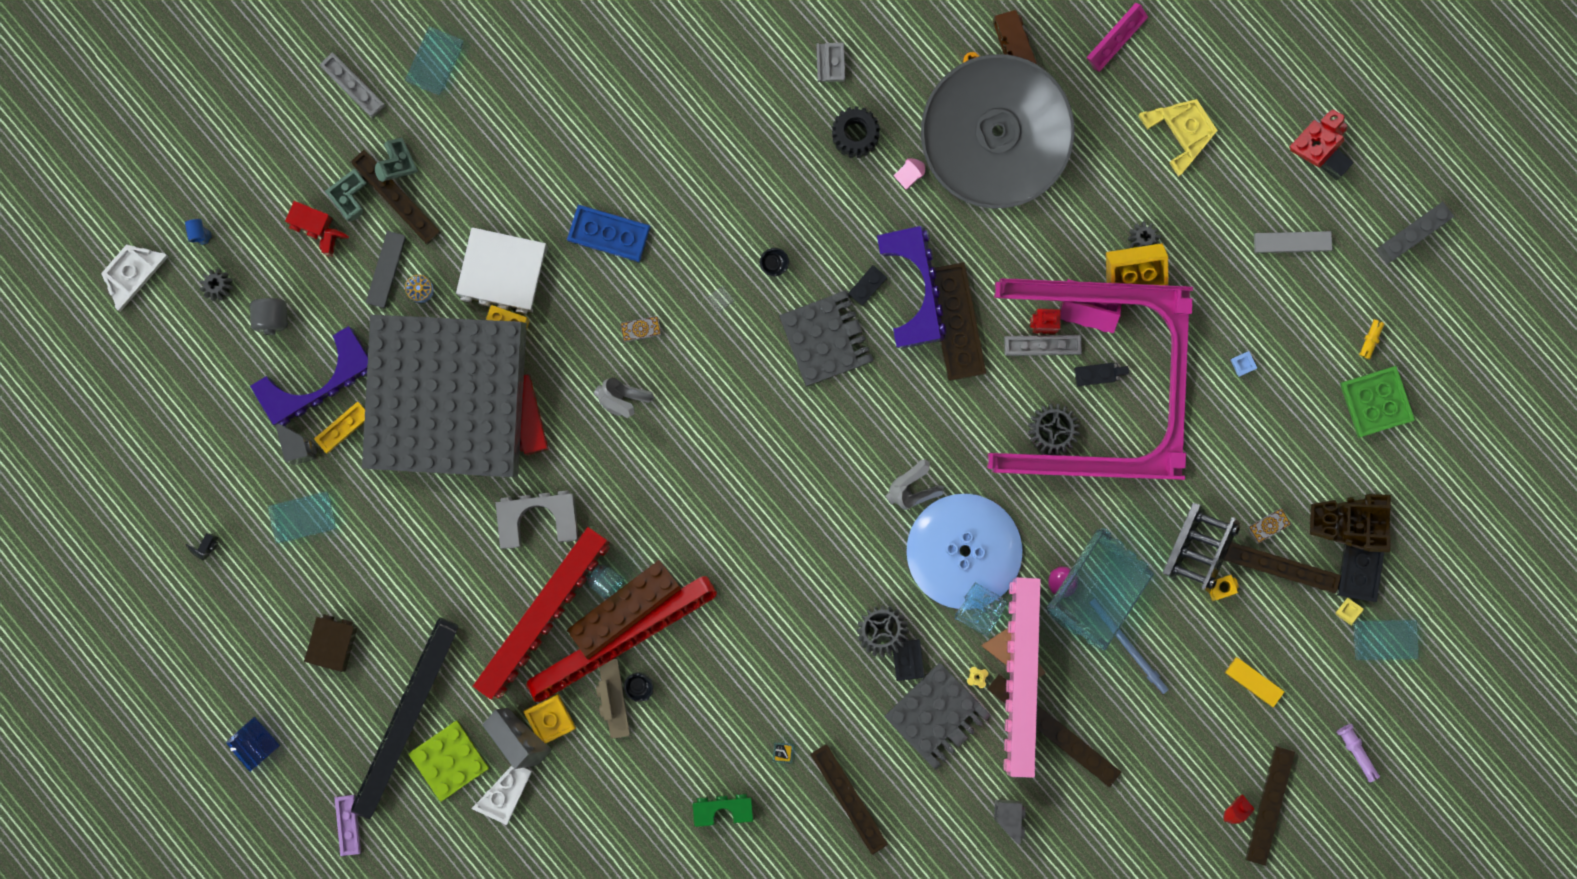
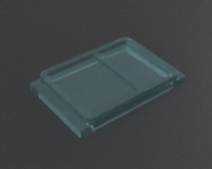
M429 26L405 81L440 96L461 52L464 41Z
M328 492L267 506L276 544L336 529Z
M1417 620L1355 621V660L1418 659Z

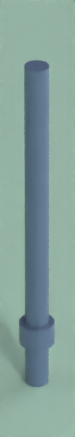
M1095 598L1091 600L1089 604L1148 675V680L1154 683L1162 694L1167 692L1169 689L1159 678L1158 672L1149 666Z

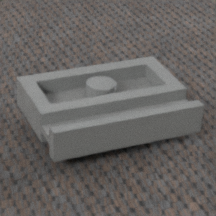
M816 43L818 82H844V43Z

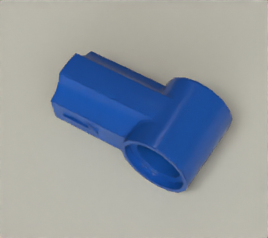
M201 219L185 222L188 242H198L201 245L208 244L212 238L211 231L203 227Z

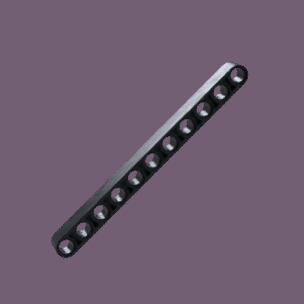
M441 617L437 620L353 802L351 813L367 819H371L456 635L458 624Z

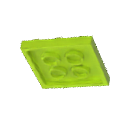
M458 720L408 753L440 802L489 769V766Z

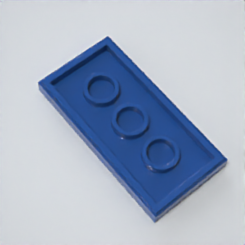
M578 204L567 241L640 263L651 226Z

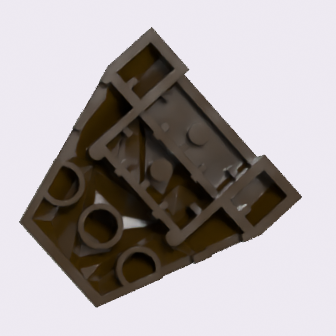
M1367 494L1365 499L1354 500L1353 497H1349L1347 502L1342 503L1332 500L1311 504L1310 535L1370 552L1390 553L1391 495Z

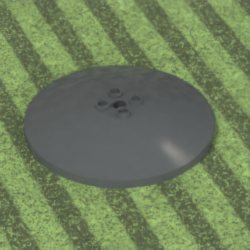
M1007 54L984 55L958 65L936 85L923 112L921 143L930 170L941 185L951 194L967 203L980 207L1009 208L1035 199L1049 189L1059 178L1072 152L1075 132L1074 118L1065 92L1054 77L1045 69L1018 56ZM996 125H1000L1004 129L1003 134L1000 136L993 133V127Z

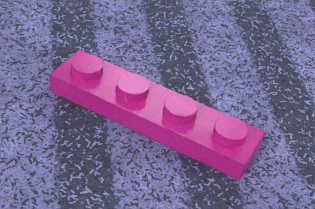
M1135 3L1086 57L1095 71L1100 72L1146 21L1148 16L1140 4Z

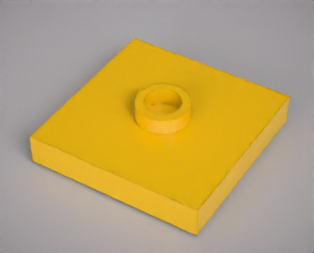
M559 693L524 710V714L533 732L545 744L576 729Z

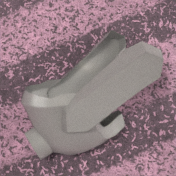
M616 378L604 380L602 386L599 385L594 391V396L598 397L603 408L614 415H623L626 418L634 415V407L631 403L622 400L623 396L647 403L654 399L651 391L624 385Z
M926 459L920 460L912 469L894 480L890 486L889 493L885 495L891 505L896 503L906 510L926 500L943 495L944 487L941 485L925 489L913 495L909 489V484L927 474L930 469V462Z

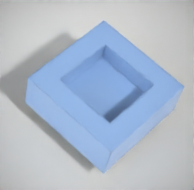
M1249 351L1231 359L1238 377L1257 369Z

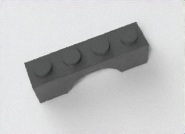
M1441 202L1375 250L1384 262L1388 264L1451 220L1454 215L1445 203Z

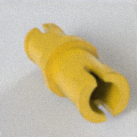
M1373 319L1368 335H1365V342L1359 356L1371 359L1374 348L1380 341L1379 337L1385 323H1380L1378 320Z

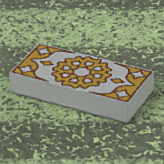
M658 316L620 323L624 342L661 336Z
M1279 508L1247 528L1256 543L1259 544L1290 526L1291 523L1283 509Z

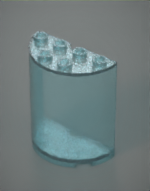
M1101 528V530L1095 531L1046 609L1048 610L1047 613L1056 622L1076 636L1080 634L1087 640V643L1105 651L1154 573L1149 569L1150 566L1147 563L1136 558L1137 555L1133 551L1128 549L1125 551L1123 542L1111 537L1112 533L1107 529Z

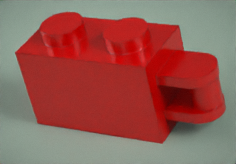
M1037 309L1032 314V317H1030V328H1033V334H1056L1060 329L1061 309Z

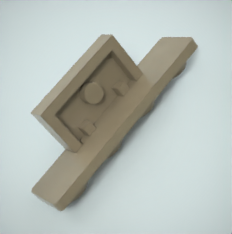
M612 659L599 667L601 681L598 682L599 686H596L597 696L601 697L602 705H599L600 715L604 717V721L608 720L610 737L613 739L629 736L630 731L618 659Z

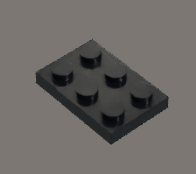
M1344 544L1340 569L1341 577L1336 596L1377 602L1384 552H1370Z

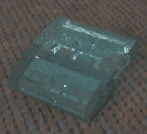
M975 582L965 595L964 603L954 616L958 621L988 636L999 620L1007 600Z

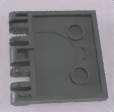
M847 290L779 315L806 387L873 362L871 354L856 358L869 352V347H863L855 352L852 348V345L865 341L864 336L849 340L850 337L862 333L858 319L843 324V321L856 316L855 311L843 316L839 314V310L852 305L851 301H846L836 306V303L849 298Z
M939 662L884 717L937 770L941 764L931 753L934 752L945 762L947 760L946 756L936 748L942 743L953 754L955 750L945 739L949 737L959 748L968 737L958 726L961 724L972 735L974 733L973 728L964 720L970 716L977 725L981 726L983 724L973 711L975 710L985 721L991 715Z

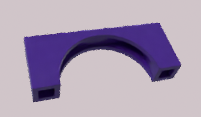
M922 226L877 235L881 255L901 256L911 260L919 268L925 282V297L918 313L906 324L893 329L896 347L904 349L945 340L946 327L941 321L943 310L942 306L938 304L937 297H940L938 286H935L934 282L936 271L931 265L933 253L928 248V241H930L928 230H925Z
M347 326L332 336L337 347V366L331 379L321 389L306 395L289 394L277 387L272 379L267 376L250 386L274 426L277 424L286 426L293 417L304 415L307 412L306 409L322 404L324 398L335 396L340 392L339 389L344 386L349 387L356 382L355 379L360 376H367L368 353L351 327Z

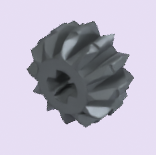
M1145 221L1141 223V226L1135 224V229H1130L1129 231L1132 236L1128 237V241H1133L1130 247L1160 244L1157 240L1161 238V235L1155 234L1159 229H1151L1153 223H1150L1147 227ZM1143 234L1146 238H1148L1146 242L1144 241V238H1140Z
M212 269L209 270V276L204 273L203 277L206 279L200 280V284L204 285L200 288V291L205 292L204 297H210L212 301H216L217 298L222 301L223 295L229 297L230 294L227 290H233V287L229 285L233 282L231 278H228L229 274L227 272L222 273L220 269H217L216 272Z

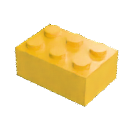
M1163 243L1106 252V283L1168 286V254Z

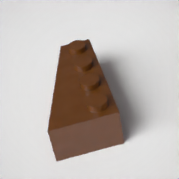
M1013 10L994 16L993 24L1003 54L1018 56L1037 64L1029 45L1028 35L1023 29L1021 15H1018L1017 11Z

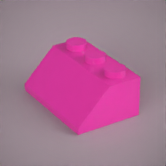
M1061 301L1060 319L1066 322L1081 324L1084 327L1099 329L1103 332L1114 333L1120 317L1122 304Z

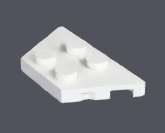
M126 245L101 273L104 281L107 283V289L114 300L115 308L121 312L169 257L168 255L131 245Z

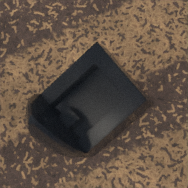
M206 533L199 548L186 544V547L195 557L204 561L216 549L218 537Z

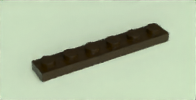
M365 150L351 161V164L426 245L441 233L392 179L383 182L378 180L375 173V165L377 163Z
M1233 542L1224 561L1333 594L1337 592L1341 575Z
M825 744L810 753L871 855L888 845L887 841L828 745Z
M1277 746L1274 747L1245 858L1247 861L1266 866L1295 755L1294 751Z

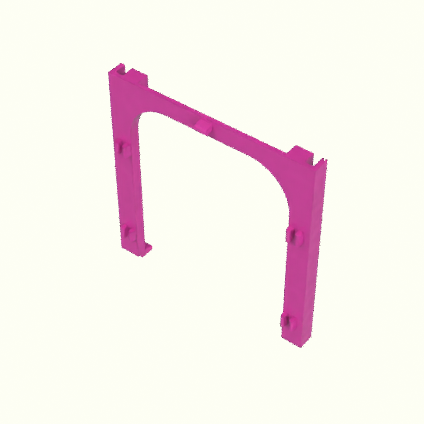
M1004 278L999 279V282H995L994 298L1135 304L1154 310L1164 319L1171 334L1170 392L1166 434L1161 443L1144 456L1137 458L988 453L987 468L991 469L993 473L1185 480V476H1182V468H1185L1186 465L1183 441L1189 314H1192L1193 298H1190V291H1193V287Z

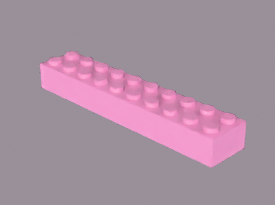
M1014 578L1013 582L1009 583V594H1012V601L1009 602L1008 612L1012 614V621H1008V633H1011V641L1007 643V652L1011 654L1010 660H1007V672H1010V680H1006V692H1009V700H1006L1005 711L1009 712V717L1005 719V731L1008 732V739L1004 740V751L1007 752V759H1004L1003 768L1010 777L1035 778L1041 580L1038 578Z

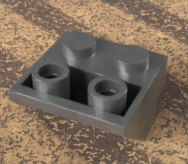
M995 800L994 820L1017 844H1021V839L1025 837V827L1022 826V819H1025V807L1019 801Z

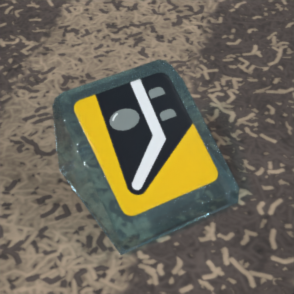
M774 742L772 762L792 764L794 744Z

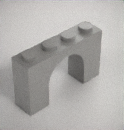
M559 491L558 495L550 496V493L538 494L539 497L531 498V495L519 496L520 500H512V497L501 498V502H495L500 548L522 547L520 533L521 518L529 509L534 507H545L552 512L556 521L558 542L578 541L579 534L574 494H569V491Z

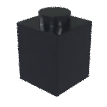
M1337 149L1321 168L1337 181L1354 162Z

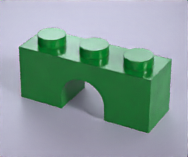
M736 794V798L728 799V795L716 796V800H708V797L697 798V802L692 803L694 827L714 825L715 812L722 808L728 809L732 813L733 823L753 822L752 797H747V794Z

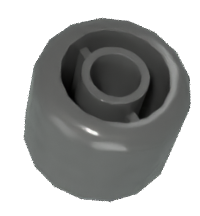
M262 298L251 301V328L256 332H264V335H275L276 332L285 330L288 325L286 301L278 298Z

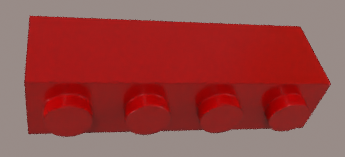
M528 374L524 375L520 437V451H524V454L527 456L549 450L532 380Z

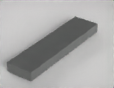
M387 231L366 304L385 309L405 244V235Z

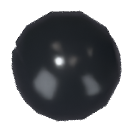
M770 248L762 253L759 264L761 270L766 275L775 277L787 271L789 258L782 249Z
M641 672L633 673L625 680L624 691L627 697L635 702L647 701L653 694L654 684L647 674Z

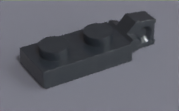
M1117 363L1075 367L1076 387L1113 383L1120 380L1119 376L1128 375L1129 368L1128 366L1118 367Z

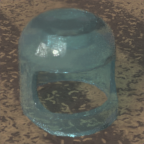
M599 565L590 573L588 584L601 597L608 599L618 591L625 579L609 566Z

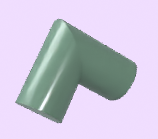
M403 138L389 140L384 143L390 159L379 161L375 165V173L378 180L383 182L417 173L418 170Z
M354 168L325 191L348 222L357 219L363 213V209L354 199L353 195L366 186L367 183Z

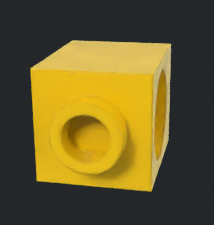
M1232 575L1218 578L1215 588L1210 591L1212 601L1238 593L1237 589L1239 586L1236 578H1233ZM1221 582H1225L1228 585L1225 593L1219 588Z

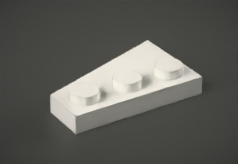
M511 766L471 809L507 825L532 770L528 768L514 769Z

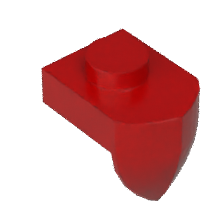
M327 228L323 239L320 240L319 248L321 253L325 256L333 257L336 238L349 239V236L339 230Z
M1243 794L1238 796L1225 810L1224 822L1240 824L1246 821L1255 810Z

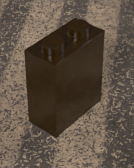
M323 614V617H316L304 662L345 672L358 627L353 626V621L342 619L341 622L334 620V616Z

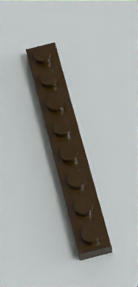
M998 674L987 690L1005 704L1006 700H1009V692H1006V679ZM1037 705L1036 729L1104 784L1111 787L1121 774V771Z

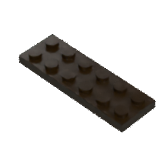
M965 262L935 267L936 279H934L935 286H938L940 297H937L938 304L942 306L943 310L941 321L946 327L945 340L940 342L948 381L986 375Z

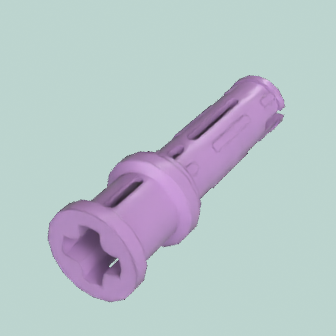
M1348 724L1340 728L1337 734L1343 738L1346 743V749L1353 753L1368 781H1375V777L1378 779L1380 775L1361 746L1362 740L1355 734L1353 725Z

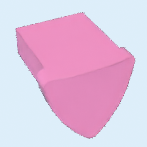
M907 159L905 161L906 164L894 175L906 190L925 174V164L922 161Z

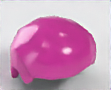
M1059 566L1051 571L1048 586L1056 596L1068 597L1076 590L1077 576L1072 569Z

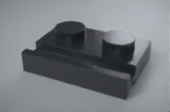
M920 639L902 641L904 647L898 646V653L893 650L896 681L924 678Z

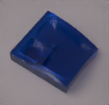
M253 717L226 741V744L249 772L281 746L256 717Z

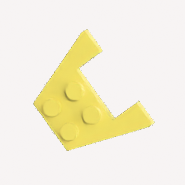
M1197 99L1170 107L1158 108L1149 112L1145 111L1138 115L1147 130L1165 120L1185 150L1183 154L1169 162L1178 177L1182 175L1218 131Z

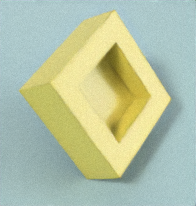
M1347 598L1335 615L1352 626L1364 609Z

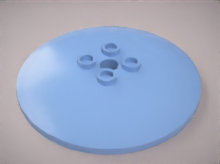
M955 494L935 501L918 516L908 536L907 561L914 581L928 597L950 608L974 609L994 602L1009 589V583L1013 582V579L1017 577L1021 566L1022 542L1014 521L998 504L978 495ZM966 545L970 548L969 556L964 557L960 554L961 546Z

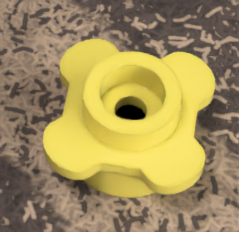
M971 667L967 683L971 686L977 685L979 688H984L988 671Z

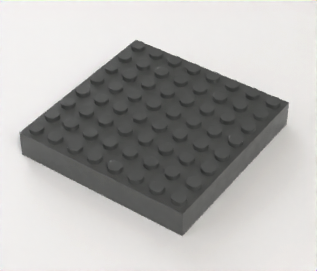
M370 315L362 469L518 477L527 323Z

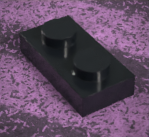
M872 265L850 290L848 295L863 307L887 279V276Z

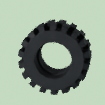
M855 106V109L849 107L845 112L842 110L840 115L835 118L832 126L833 143L838 151H842L841 154L844 156L848 154L850 158H853V156L861 158V155L867 156L869 151L872 152L875 145L877 146L880 126L877 118L873 117L871 111L869 113L866 112V108L860 110L859 106ZM851 124H860L866 129L867 136L861 141H852L846 137L844 131Z

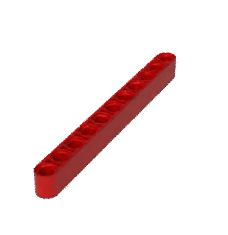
M707 576L700 577L681 588L590 659H587L579 649L530 678L526 685L533 700L541 702L714 599L717 592Z

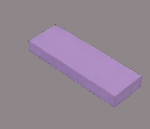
M355 795L335 797L340 856L361 854L358 816L351 813V808L356 798Z

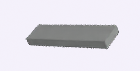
M333 52L319 65L372 119L386 106Z
M1331 231L1254 234L1255 253L1320 252L1332 250Z
M1081 335L1005 336L1004 353L1005 356L1081 355Z

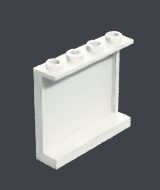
M471 228L456 294L461 297L460 300L465 302L476 300L479 301L480 305L484 306L495 304L504 310L513 308L516 309L517 313H533L532 305L544 254H547L548 246L546 243Z

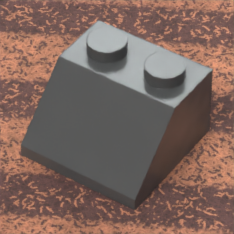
M276 425L286 463L298 465L316 459L315 454L318 451L315 443H312L308 438L286 426Z

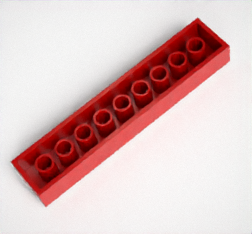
M590 527L586 528L472 687L490 700L499 699L504 696L508 690L506 688L507 684L513 683L519 675L518 669L528 663L531 658L528 655L531 651H536L541 645L542 641L540 639L551 631L554 619H559L565 611L563 607L566 603L570 604L575 598L576 594L574 592L578 587L581 588L588 579L586 578L588 572H593L599 564L597 562L601 555L605 556L609 551L610 546L608 545L610 542Z

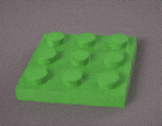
M1397 366L1340 383L1358 438L1415 421Z

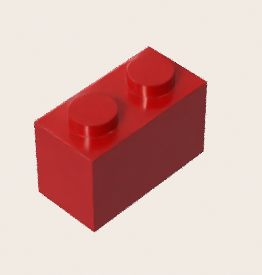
M293 201L285 222L290 225L289 228L299 233L300 230L307 232V236L317 240L318 237L323 239L324 232L329 228L333 218L326 213Z

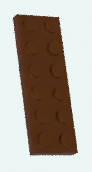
M658 560L569 627L567 632L584 656L590 659L681 588L661 561Z

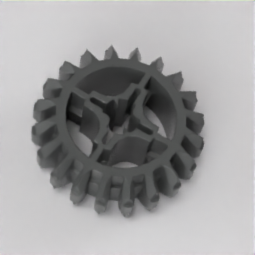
M1052 403L1048 405V410L1045 406L1041 407L1043 413L1036 410L1035 414L1038 418L1031 416L1030 419L1035 423L1028 424V427L1033 428V430L1028 431V434H1034L1035 436L1030 441L1037 440L1038 442L1034 447L1043 446L1040 450L1042 453L1047 448L1048 455H1051L1053 450L1055 455H1059V449L1066 453L1067 449L1065 446L1072 449L1073 445L1070 441L1073 443L1078 441L1073 435H1080V432L1074 431L1080 425L1073 424L1078 418L1074 417L1071 419L1070 417L1074 412L1065 413L1067 410L1066 406L1061 411L1060 404H1056L1055 409H1053ZM1053 414L1050 424H1039L1044 416ZM1059 416L1065 419L1069 429L1060 425ZM1055 423V429H1058L1059 432H1055L1053 435L1052 430L1048 427H1052ZM1039 430L1047 433L1049 443L1041 438ZM1057 435H1068L1065 442L1054 445Z
M884 605L881 606L880 610L874 606V612L872 613L870 610H867L868 616H861L864 622H858V626L861 628L856 630L857 634H859L857 639L859 642H862L860 644L861 647L866 648L867 653L872 652L875 657L879 652L883 658L886 652L889 656H892V650L898 653L897 647L903 648L904 643L902 641H908V637L905 634L909 633V629L905 628L908 626V623L904 621V615H899L898 609L893 611L891 606L886 610ZM885 618L882 622H876L879 619ZM894 622H896L898 626L896 636H894L891 632ZM870 626L874 630V634L872 635L873 639L871 641L868 638V631ZM878 629H880V630H881V629H883V630L885 629V630L887 631V633H884V634L881 633V634H880V632H879ZM885 640L890 641L889 643L879 645Z

